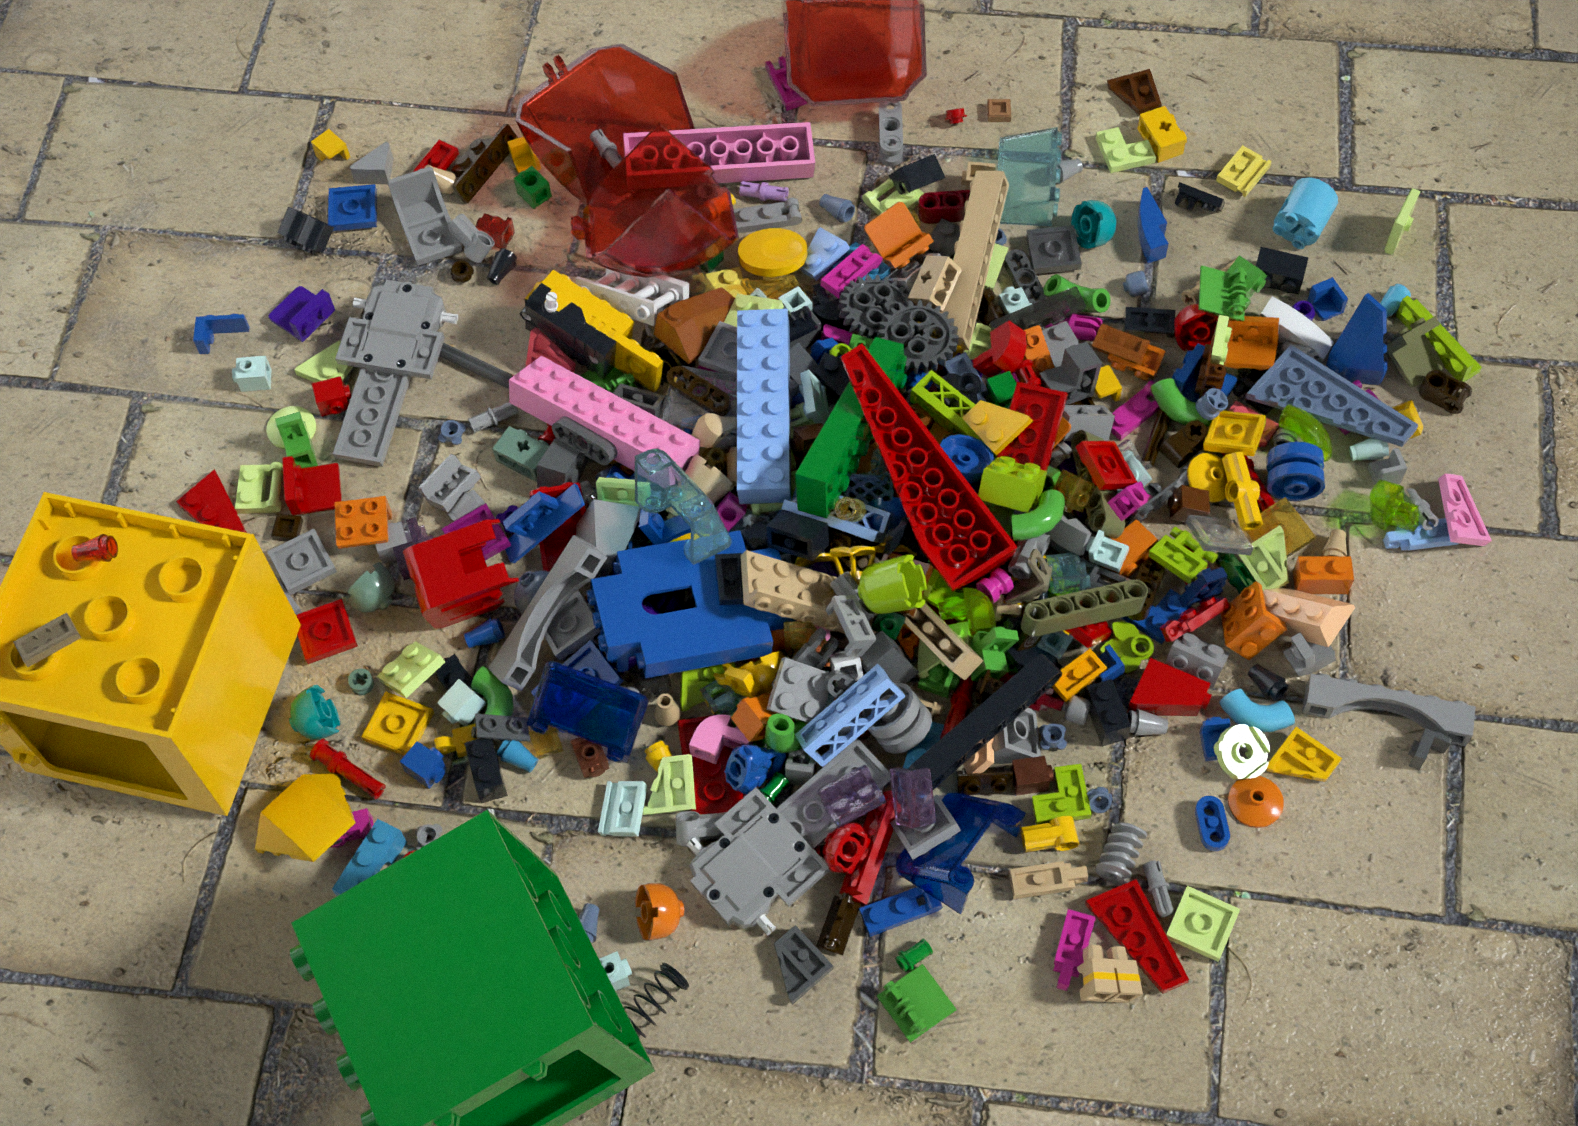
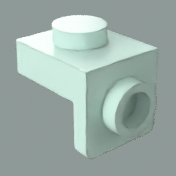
M1098 530L1096 537L1091 536L1086 551H1089L1090 562L1119 572L1128 554L1129 546L1105 537L1104 531Z

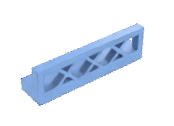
M796 488L792 500L784 499L782 510L826 522L830 527L877 543L884 542L893 513L840 495L837 505L838 509L830 512L826 519L798 511ZM851 506H856L861 516L854 521H849L844 511ZM875 514L884 516L879 531L871 528L867 518ZM861 521H863L865 526H863V525H861V524H858V523H860Z
M876 664L797 732L795 736L803 750L819 765L824 767L906 696L890 680L884 669L879 664ZM888 688L894 692L889 699L879 701L880 695ZM872 708L871 714L868 717L859 718L860 712L864 709ZM851 726V731L847 735L838 736L839 730L843 727ZM830 744V749L822 756L816 752L822 745Z

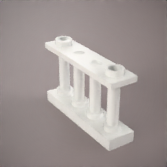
M613 258L605 261L606 275L595 282L579 276L575 278L578 286L587 288L592 295L600 300L607 301L611 307L620 313H626L631 319L652 326L656 324L657 310L666 304L672 305L689 298V283ZM647 297H650V298H653V299H655V300L652 301V300H649V299H646V298H647Z

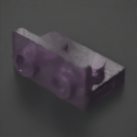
M866 765L834 780L817 791L825 810L837 828L886 803L884 794L873 780Z
M901 767L889 769L896 824L917 828L936 823L930 769L909 770Z

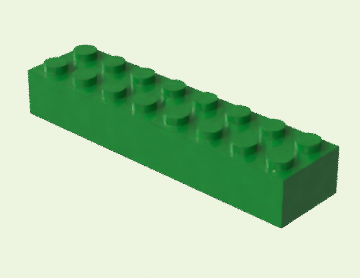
M875 337L868 351L899 391L900 388H904L907 380V374H904L907 356L904 355V344ZM850 381L795 473L798 511L826 519L831 510L837 508L841 492L847 490L850 476L852 473L855 474L857 472L859 460L862 456H866L871 439H874Z

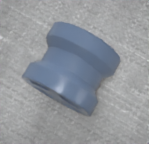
M1216 388L1209 389L1196 402L1197 412L1207 420L1215 419L1228 406L1226 395Z

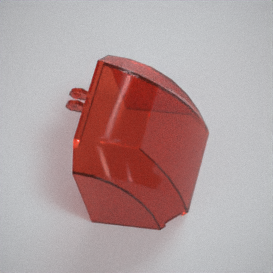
M922 0L781 1L787 85L805 99L810 106L905 101L912 90L927 76L925 7Z
M624 44L592 48L567 66L559 54L556 55L553 61L559 72L555 74L553 67L548 62L542 65L548 80L520 99L515 119L523 137L534 154L562 186L588 207L603 208L615 212L635 197L642 188L627 189L626 167L620 172H615L609 162L600 156L598 148L589 138L590 134L595 130L601 129L608 140L617 146L618 153L625 160L623 133L695 129L677 73Z
M660 123L597 185L583 210V218L574 216L570 220L572 236L574 235L577 240H585L586 259L606 269L643 278L669 275L692 269L714 258L739 239L731 194L726 186L721 188L712 176L715 173L712 167Z

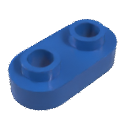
M1204 796L1199 799L1195 807V817L1201 842L1210 851H1221L1230 840V831L1224 806L1218 798ZM1204 810H1211L1213 812V815H1206L1204 813ZM1210 836H1217L1219 838V841H1212L1210 839Z

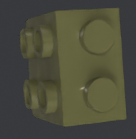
M1435 316L1427 321L1421 318L1410 325L1411 331L1406 327L1394 334L1393 336L1396 340L1387 345V353L1407 385L1411 388L1423 382L1429 371H1441L1444 368L1442 360L1425 335V333L1440 325Z

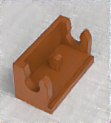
M1101 324L1092 347L1095 351L1103 354H1112L1141 365L1150 341L1106 324Z

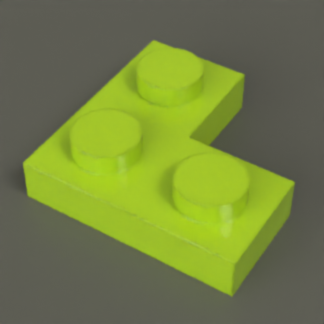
M1074 764L1054 767L1053 772L1058 793L1034 795L1031 798L1036 825L1049 823L1052 819L1061 816H1072L1074 821L1090 819L1092 814L1082 765Z

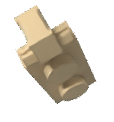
M1064 861L1008 870L1013 899L1066 892L1075 889V884L1088 881L1086 866L1071 868V864H1064Z

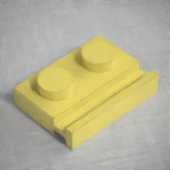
M1242 145L1217 175L1216 182L1235 192L1239 191L1243 193L1242 196L1246 197L1270 168L1272 161L1262 159L1263 156Z

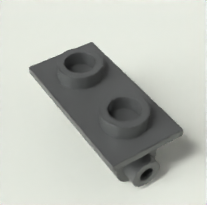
M475 714L476 727H472V738L500 739V741H530L527 717Z

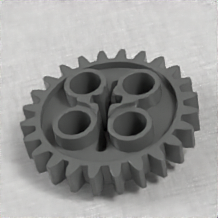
M868 274L864 281L859 276L856 282L851 280L849 285L844 287L840 295L838 310L841 312L839 318H845L844 326L851 325L850 333L857 331L860 336L864 335L866 338L875 339V337H878L880 322L884 321V315H890L891 308L899 310V303L908 307L910 301L908 296L910 293L904 294L905 287H896L898 281H894L892 284L889 283L888 277L882 281L879 275H876L875 280H872Z
M910 300L908 307L899 303V310L891 308L890 315L885 314L884 321L880 322L878 338L904 344V355L907 356L904 372L913 368L914 373L917 374L918 370L922 368L924 373L927 374L928 367L937 371L938 363L946 366V360H952L953 352L957 350L959 335H957L958 327L954 326V318L948 319V311L940 313L941 306L932 309V302L923 306L921 300H919L917 306H914Z

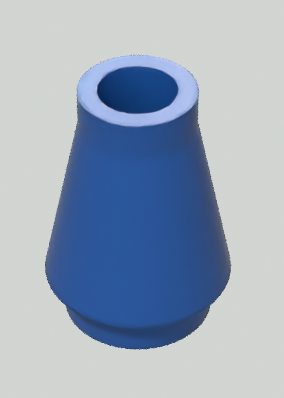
M489 618L476 628L464 633V638L468 647L472 648L474 646L499 643L500 639L505 638V632L498 618L494 620Z

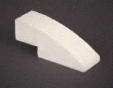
M1273 296L1260 314V317L1279 318V342L1284 343L1288 340L1295 344L1313 348L1315 353L1319 354L1318 361L1320 362L1324 361L1334 344L1325 332L1311 320Z

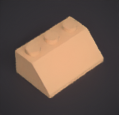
M1289 588L1264 589L1263 591L1266 610L1286 622L1287 630L1281 635L1293 637L1301 632L1307 642L1325 647L1331 645L1355 609L1354 604Z

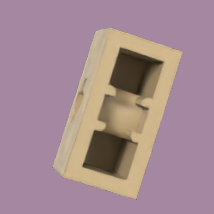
M927 255L908 299L916 306L919 300L922 301L923 306L932 302V309L941 306L940 312H943L962 269L948 256Z

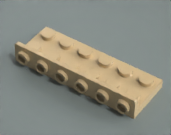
M748 550L741 555L744 605L845 634L835 610L829 616L826 612V607L832 601V597L837 596L830 586V583L837 577ZM874 617L868 621L871 627Z

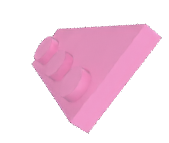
M1445 473L1438 478L1450 542L1485 546L1492 540L1463 477Z

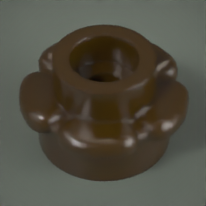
M460 260L452 265L450 274L455 282H468L472 278L471 275L474 274V269L468 262Z

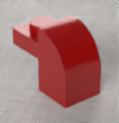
M1008 320L990 332L991 348L973 359V368L989 378L1002 370L1012 373L1020 365L1026 353V332Z

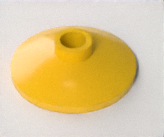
M1202 453L1194 457L1187 469V479L1190 487L1209 491V502H1219L1225 499V486L1228 481L1222 459L1212 453Z

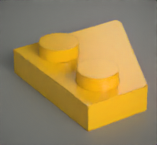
M1296 726L1269 761L1266 771L1326 782L1342 758Z

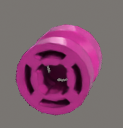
M997 568L990 573L989 578H983L978 581L976 588L983 600L988 604H994L1000 599V595L1008 594L1012 591L1014 585L1010 576L1003 569Z

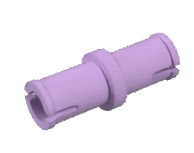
M741 182L743 186H740V196L759 198L760 201L769 199L785 202L788 198V187L771 186L767 182H762V184Z

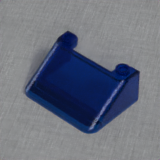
M548 661L543 669L527 719V726H530L531 730L539 734H545L549 727L556 728L608 748L606 757L613 762L621 763L623 761L628 763L643 725L649 700L638 692L566 665Z
M949 793L941 801L961 831L915 859H912L906 848H904L896 860V870L900 876L961 914L964 911L969 892L974 885L973 874L969 868L962 866V863L992 823L1012 836L1017 837L1021 831L1026 813L1009 803L960 793Z

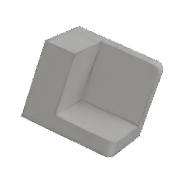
M1394 448L1388 459L1370 462L1367 469L1376 489L1401 484L1407 466L1399 448Z

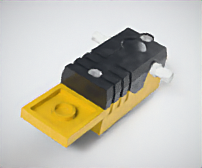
M552 270L543 281L537 282L525 297V307L521 310L520 316L525 320L526 330L531 332L535 327L540 329L568 357L576 359L577 363L582 366L585 365L591 372H596L597 376L602 379L615 367L623 373H631L635 381L654 393L660 387L663 360L656 353L645 350L637 341L632 339L634 321L626 313H620L611 307L607 301L600 300L592 295L587 288L578 286L567 275L560 274L555 270Z

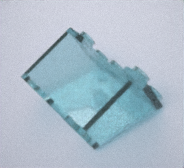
M1058 127L999 138L997 167L998 171H1004L1009 183L1000 224L1051 226L1052 217H1057L1058 203L1054 202H1059L1060 188H1056V183H1060L1061 169H1056V164L1060 165L1061 150L1057 146H1061L1062 132L1058 131Z
M650 449L635 456V502L645 512L649 513L661 512L672 507L690 526L691 539L684 545V555L693 565L730 547L732 539L713 502L666 452L660 449Z

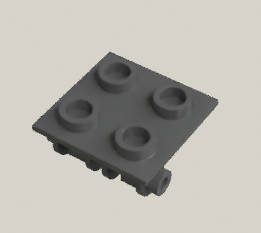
M1157 482L1154 484L1149 483L1144 490L1147 494L1152 495L1153 498L1126 518L1128 522L1125 524V528L1136 519L1141 523L1152 510L1156 512L1165 505L1166 500L1173 495L1171 490L1177 482H1173L1163 491H1161L1162 488Z

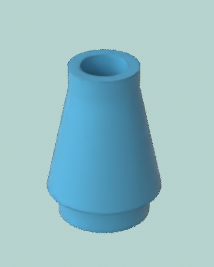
M504 740L497 751L501 761L522 768L529 773L532 772L539 761L520 741Z

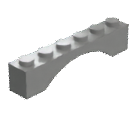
M575 535L570 539L488 667L502 683L519 691H522L536 669L542 640L554 616L574 592L595 578L607 559L592 544Z
M1318 673L1311 674L1308 679L1302 713L1330 719L1352 710H1385L1402 715L1416 722L1424 729L1442 732L1446 737L1452 739L1450 744L1466 747L1473 736L1476 706L1467 705L1463 701L1451 702L1441 700L1433 695L1421 696L1412 694L1408 690L1396 691L1386 689L1378 684L1366 685L1358 683L1353 679L1341 680L1331 678L1327 674Z

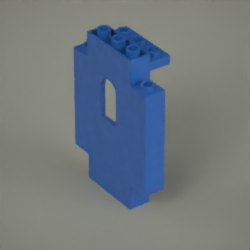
M740 530L617 551L616 562L612 563L614 575L591 579V590H587L589 606L594 605L595 612L592 613L594 628H599L601 633L598 636L600 651H605L607 661L616 664L617 672L628 671L629 657L636 656L638 669L643 668L645 678L771 654L773 639L770 631L795 627L796 620L781 617L767 611H760L744 604L719 605L714 561L715 554H743L746 548ZM772 548L751 551L781 560L779 551ZM691 588L696 608L654 615L647 613L641 603L645 597L652 594Z

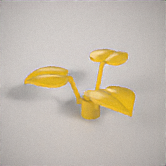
M880 543L873 547L830 549V554L821 553L813 561L797 557L794 565L803 567L816 562L832 561L835 563L839 575H842L844 572L839 561L840 557L850 556L851 571L849 573L859 585L862 571H856L855 556L870 555L869 566L874 563L876 553L884 552L886 543ZM902 544L893 551L918 555Z

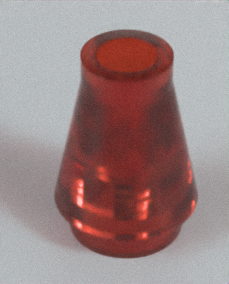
M101 534L81 544L73 545L71 553L76 562H110L112 558L118 555V544L113 536Z

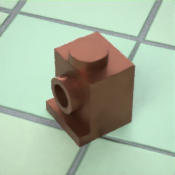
M596 731L570 740L584 779L587 777H598L605 770L610 769Z

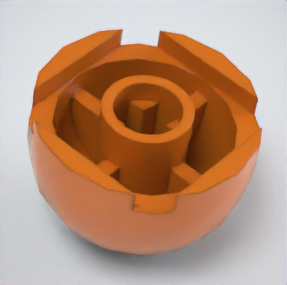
M647 883L638 887L635 908L641 907V917H636L642 938L644 940H659L675 932L679 925L680 917L684 916L682 900H678V896L670 887L661 883Z

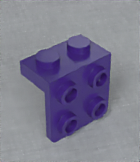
M298 286L269 314V319L301 342H304L335 311L330 294L325 290L321 289L315 295L303 286Z

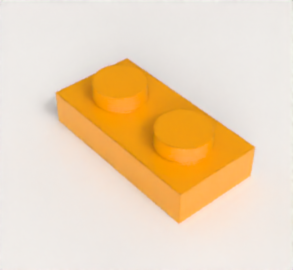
M1090 648L1060 670L1062 676L1052 688L1066 702L1098 679L1099 675L1108 668Z

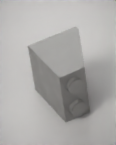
M594 499L576 523V536L595 546L607 557L595 578L606 577L613 569L612 563L616 562L617 551L626 549L640 519V510L643 507Z

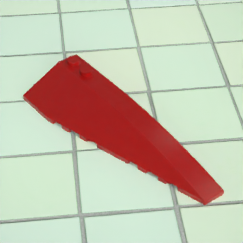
M860 344L842 355L841 361L920 549L949 588L954 591L994 571L1011 560L1018 548L866 347Z

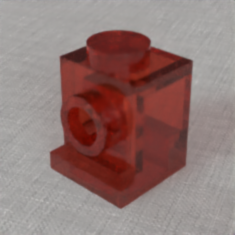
M484 213L476 222L475 227L479 231L489 234L495 242L494 247L499 249L506 248L515 234L512 218L509 217L503 220L499 216Z

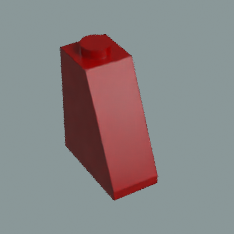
M1150 658L1131 698L1127 713L1130 710L1140 709L1157 716H1198L1200 709H1206L1212 697V694L1208 693L1211 683Z

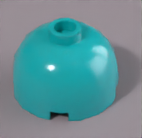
M1087 200L1074 207L1071 225H1074V229H1076V233L1079 236L1076 237L1077 243L1081 247L1090 249L1103 246L1113 238L1116 231V216L1108 204L1099 200Z
M312 685L297 694L290 707V726L295 732H299L310 740L330 737L339 732L336 727L340 726L339 715L331 698L325 700L322 696V693L325 691L318 685Z

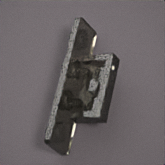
M1075 286L993 320L989 326L993 331L1009 320L1023 330L1040 325L1042 330L1046 325L1051 323L1056 325L1064 321L1065 317L1084 310L1086 304L1078 288Z

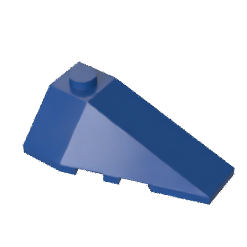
M1369 293L1364 295L1330 351L1326 366L1351 383L1359 380L1362 384L1379 385L1382 383L1387 371V362L1384 361L1383 356L1387 352V345L1383 343V335L1387 333L1386 309Z

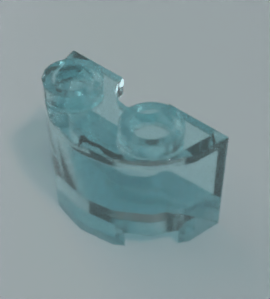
M1078 554L1046 555L1047 564L1052 566L1051 578L1053 581H1050L1052 594L1091 589L1090 576L1086 574L1085 562H1080Z

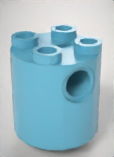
M1308 177L1297 180L1274 219L1273 232L1291 241L1292 245L1297 249H1304L1305 246L1316 243L1338 204L1336 192L1327 183L1319 179Z

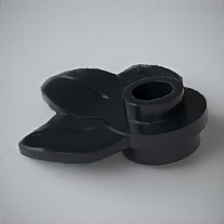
M951 373L941 377L975 405L978 403L977 394L981 390L982 383L976 374L964 373L960 376ZM935 383L936 388L940 390L939 385ZM967 384H974L973 387L966 389ZM954 397L944 398V404L949 408L959 407V401Z

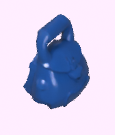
M741 745L736 747L732 751L724 771L726 773V782L730 783L735 791L748 794L755 787H760L766 779H771L776 772H781L786 754L775 752L773 749L767 750L757 745Z

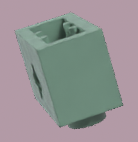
M509 426L492 449L496 462L537 482V464L550 445L543 440L537 441L530 437L524 430H516Z

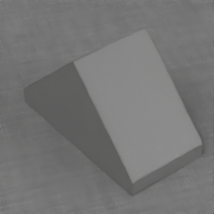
M387 141L349 166L354 182L357 184L388 185L394 158Z
M803 748L789 753L785 765V774L789 784L803 786L816 773L817 762Z

